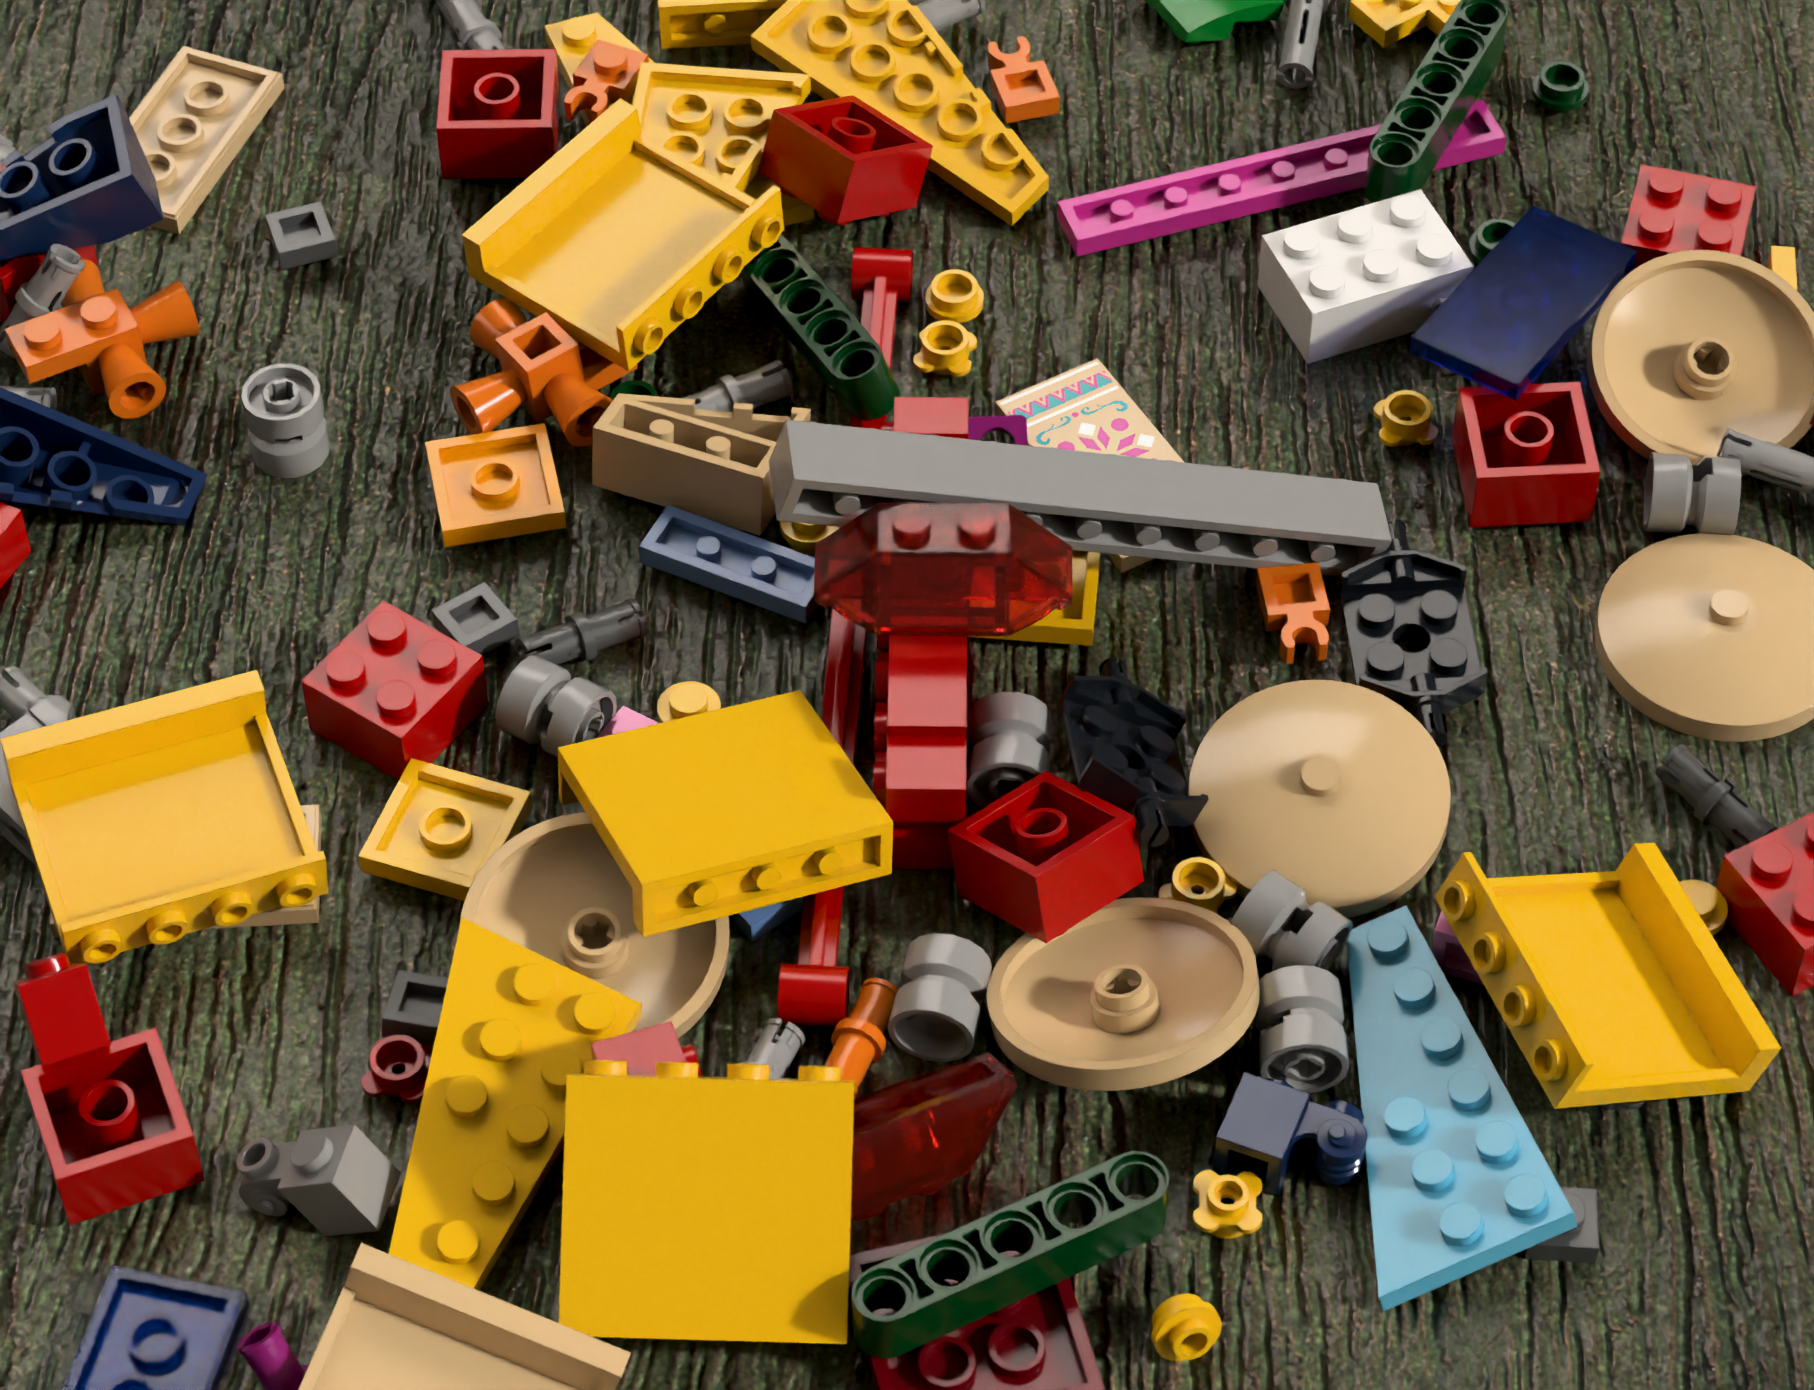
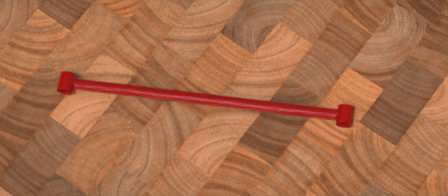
M854 247L851 299L862 300L860 324L879 345L891 371L897 302H911L913 250ZM851 414L850 426L881 430V423L887 421V414L872 420L858 419ZM840 527L821 720L855 767L877 530ZM844 886L803 897L797 964L782 963L780 967L777 1018L782 1019V1024L787 1025L789 1021L794 1025L836 1027L840 1020L848 1018L849 967L837 966Z

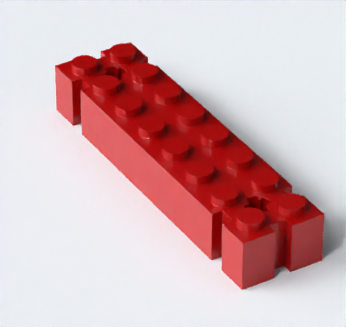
M894 397V422H882L881 430L968 439L969 397ZM879 531V552L891 553V556H880V562H878V601H890V604H879L877 650H889V652H877L875 699L888 700V702L876 701L874 751L887 752H875L873 794L893 820L892 869H954L947 830L966 819L968 539Z

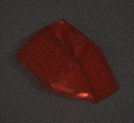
M879 502L815 544L814 602L825 608L832 607L844 618L876 635L1010 636L1040 621L1053 610H1062L1070 606L1073 600L1072 547L1009 503Z
M987 1052L968 1059L966 1063L947 1065L856 1098L854 1100L851 1220L862 1221L876 1217L885 1210L887 1205L912 1195L926 1196L937 1193L946 1188L949 1181L970 1173L1017 1088L1014 1074L992 1054Z

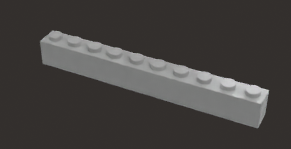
M795 420L785 421L769 459L776 520L1248 568L1319 562L1322 575L1341 577L1342 572L1386 551L1392 542L1378 483Z

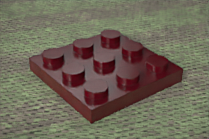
M944 1234L850 1254L849 1294L851 1301L853 1284L860 1274L875 1265ZM1006 1251L1000 1253L1001 1255L1006 1257H1018L1024 1255L1017 1251ZM1069 1278L900 1356L883 1359L874 1358L867 1354L876 1390H1105ZM947 1279L937 1282L941 1286L949 1287L960 1284L955 1280ZM882 1308L872 1313L888 1316L895 1314L896 1311Z

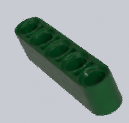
M1461 0L1371 141L1365 181L1366 198L1371 203L1422 189L1501 60L1508 18V7L1503 0Z
M781 233L778 240L771 247L764 248L743 267L740 276L747 291L853 416L862 420H872L888 414L894 408V397H900V391L879 345Z
M1131 1151L1120 1154L867 1269L858 1276L852 1289V1334L856 1345L864 1353L874 1358L889 1359L900 1356L1150 1241L1160 1234L1166 1222L1169 1173L1166 1165L1158 1157L1147 1152ZM1132 1194L1142 1195L1146 1199L1135 1200L1126 1196ZM1070 1222L1080 1223L1085 1227L1078 1229L1068 1228L1063 1224ZM1006 1251H1017L1024 1255L1018 1257H1006L1001 1255L1000 1253ZM947 1279L955 1280L960 1284L949 1287L941 1286L937 1282ZM882 1308L896 1311L895 1314L880 1316L872 1312Z

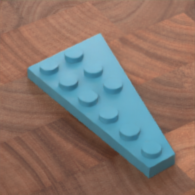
M1407 905L1353 928L1346 941L1361 1108L1364 1115L1363 1125L1367 1133L1365 1152L1378 1296L1383 1312L1577 1227L1574 1211Z

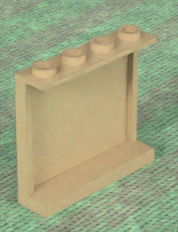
M361 1243L350 1267L344 1287L298 1390H615L631 1353Z

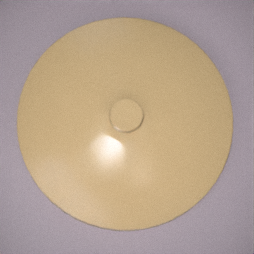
M1686 250L1654 258L1640 265L1619 281L1604 301L1592 326L1587 348V372L1594 399L1600 412L1615 433L1629 447L1648 460L1651 452L1687 455L1691 464L1697 465L1703 456L1717 457L1720 443L1728 428L1749 437L1794 450L1812 428L1810 420L1814 413V312L1800 293L1785 279L1765 266L1745 257L1715 250Z
M1698 533L1668 538L1647 546L1629 557L1612 574L1605 585L1599 602L1595 622V646L1600 664L1615 689L1634 708L1652 720L1675 731L1703 739L1725 742H1745L1776 737L1791 732L1814 719V570L1810 566L1780 548L1752 538L1737 535Z
M1300 680L1282 683L1256 692L1238 702L1214 723L1202 740L1192 763L1188 796H1201V794H1205L1209 798L1199 816L1191 825L1197 847L1203 858L1216 862L1224 871L1225 876L1237 885L1236 893L1245 899L1251 889L1265 874L1271 870H1276L1305 889L1307 904L1311 905L1322 901L1346 918L1366 914L1388 905L1413 888L1426 874L1441 850L1446 835L1451 798L1450 782L1445 762L1439 748L1423 725L1411 713L1384 695L1358 685L1333 680Z
M586 812L562 815L545 820L527 828L503 844L477 873L464 900L460 922L461 918L467 919L642 1003V1015L633 1031L672 1021L677 1037H681L703 1016L713 1002L723 981L728 962L729 916L644 938L641 936L633 922V889Z
M1136 897L1115 899L1112 903L1104 906L1048 943H1044L1025 933L1004 952L991 973L987 987V1007L992 1032L999 1048L1016 1066L1041 1080L1056 1085L1092 1091H1117L1165 1083L1192 1073L1211 1063L1229 1050L1244 1035L1253 1021L1260 1000V985L1255 954L1246 937L1236 926L1230 925L1231 922L1203 907L1163 898Z

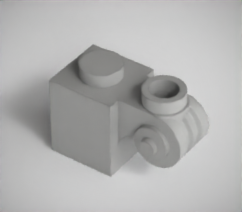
M355 1124L300 1131L297 1141L273 1144L268 1138L260 1137L249 1142L241 1150L236 1161L238 1170L244 1176L239 1187V1196L245 1204L266 1215L282 1216L287 1212L290 1203H292L324 1236L379 1231L401 1172Z

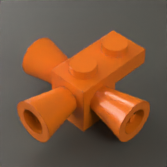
M79 259L84 260L85 267L65 294L61 302L63 308L6 328L5 334L8 346L29 384L78 367L93 396L106 392L109 407L113 414L125 419L144 416L161 403L166 393V385L164 380L147 364L143 344L199 336V324L191 300L182 283L176 280L129 309L117 288L105 292L97 265L90 260Z
M500 298L488 303L477 313L470 327V337L476 346L500 360L502 372L452 386L450 388V395L460 420L471 435L491 432L522 406L537 423L554 415L568 442L573 446L585 447L593 444V426L613 401L597 390L636 370L638 367L636 364L630 371H627L570 337L547 312L527 321L519 305L507 298Z

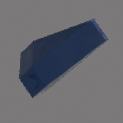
M117 94L61 117L46 128L51 137L24 156L16 149L1 160L6 168L0 172V261L48 253L50 246L53 244L65 245L72 249L112 242L164 219L156 179L122 101Z
M0 387V500L182 526L186 525L208 474Z

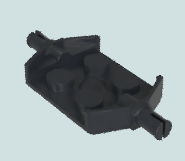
M1391 519L1387 520L1392 542L1387 550L1341 573L1339 595L1355 685L1382 694L1399 704L1423 725L1439 748L1447 742V735L1442 720L1443 713L1481 696L1485 691L1488 673L1487 667L1480 666L1464 586L1467 569L1465 565L1419 550H1411L1408 545L1405 523L1402 520L1396 519L1393 531ZM1402 640H1414L1421 643L1426 649L1411 653L1403 651L1396 643Z
M1110 657L1105 659L1099 666L1101 676H1073L1059 699L1078 785L1082 791H1087L1134 815L1135 822L1139 826L1140 838L1143 844L1146 845L1150 841L1151 847L1160 846L1169 837L1167 826L1187 827L1192 825L1209 798L1205 794H1201V796H1188V786L1175 738L1187 721V717L1141 686L1133 684L1128 679L1125 662L1122 659L1117 662V657Z

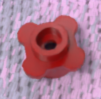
M392 1035L377 1041L372 1046L369 1057L371 1069L361 1077L363 1092L370 1097H379L383 1094L400 1097L403 1102L409 1104L421 1101L433 1048L426 1044H420L414 1038L406 1035ZM397 1069H405V1072L402 1074L393 1073Z

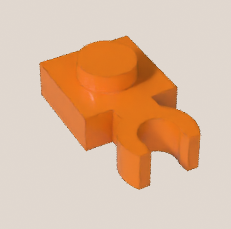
M1024 36L1017 37L1016 53L1013 54L1002 53L995 41L988 43L990 89L1005 124L1060 113V95L1045 61L1030 62V43Z
M598 39L573 73L574 88L568 91L564 98L566 119L572 121L579 111L591 109L593 122L608 109L610 102L615 103L620 98L629 102L635 93L641 62L649 63V55Z
M1319 562L1257 568L1255 585L1266 631L1282 630L1279 654L1285 664L1293 663L1295 645L1298 643L1310 644L1316 651L1317 660H1326L1329 633L1325 626L1329 624L1330 607Z

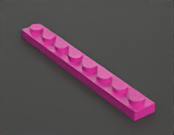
M1484 100L1474 102L1433 170L1504 153L1506 136ZM1382 124L1058 201L1057 219L1078 257L1363 188L1366 181L1369 147Z

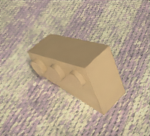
M618 393L593 426L592 485L666 507L671 505L734 529L761 536L776 514L769 468L770 456L785 421H810L811 409L792 407L791 417L753 414V404L734 403L733 412L695 409V399Z

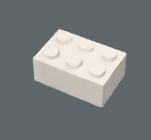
M1419 189L1262 235L1257 286L1308 364L1431 327V311L1434 300L1470 294L1474 266L1423 191Z

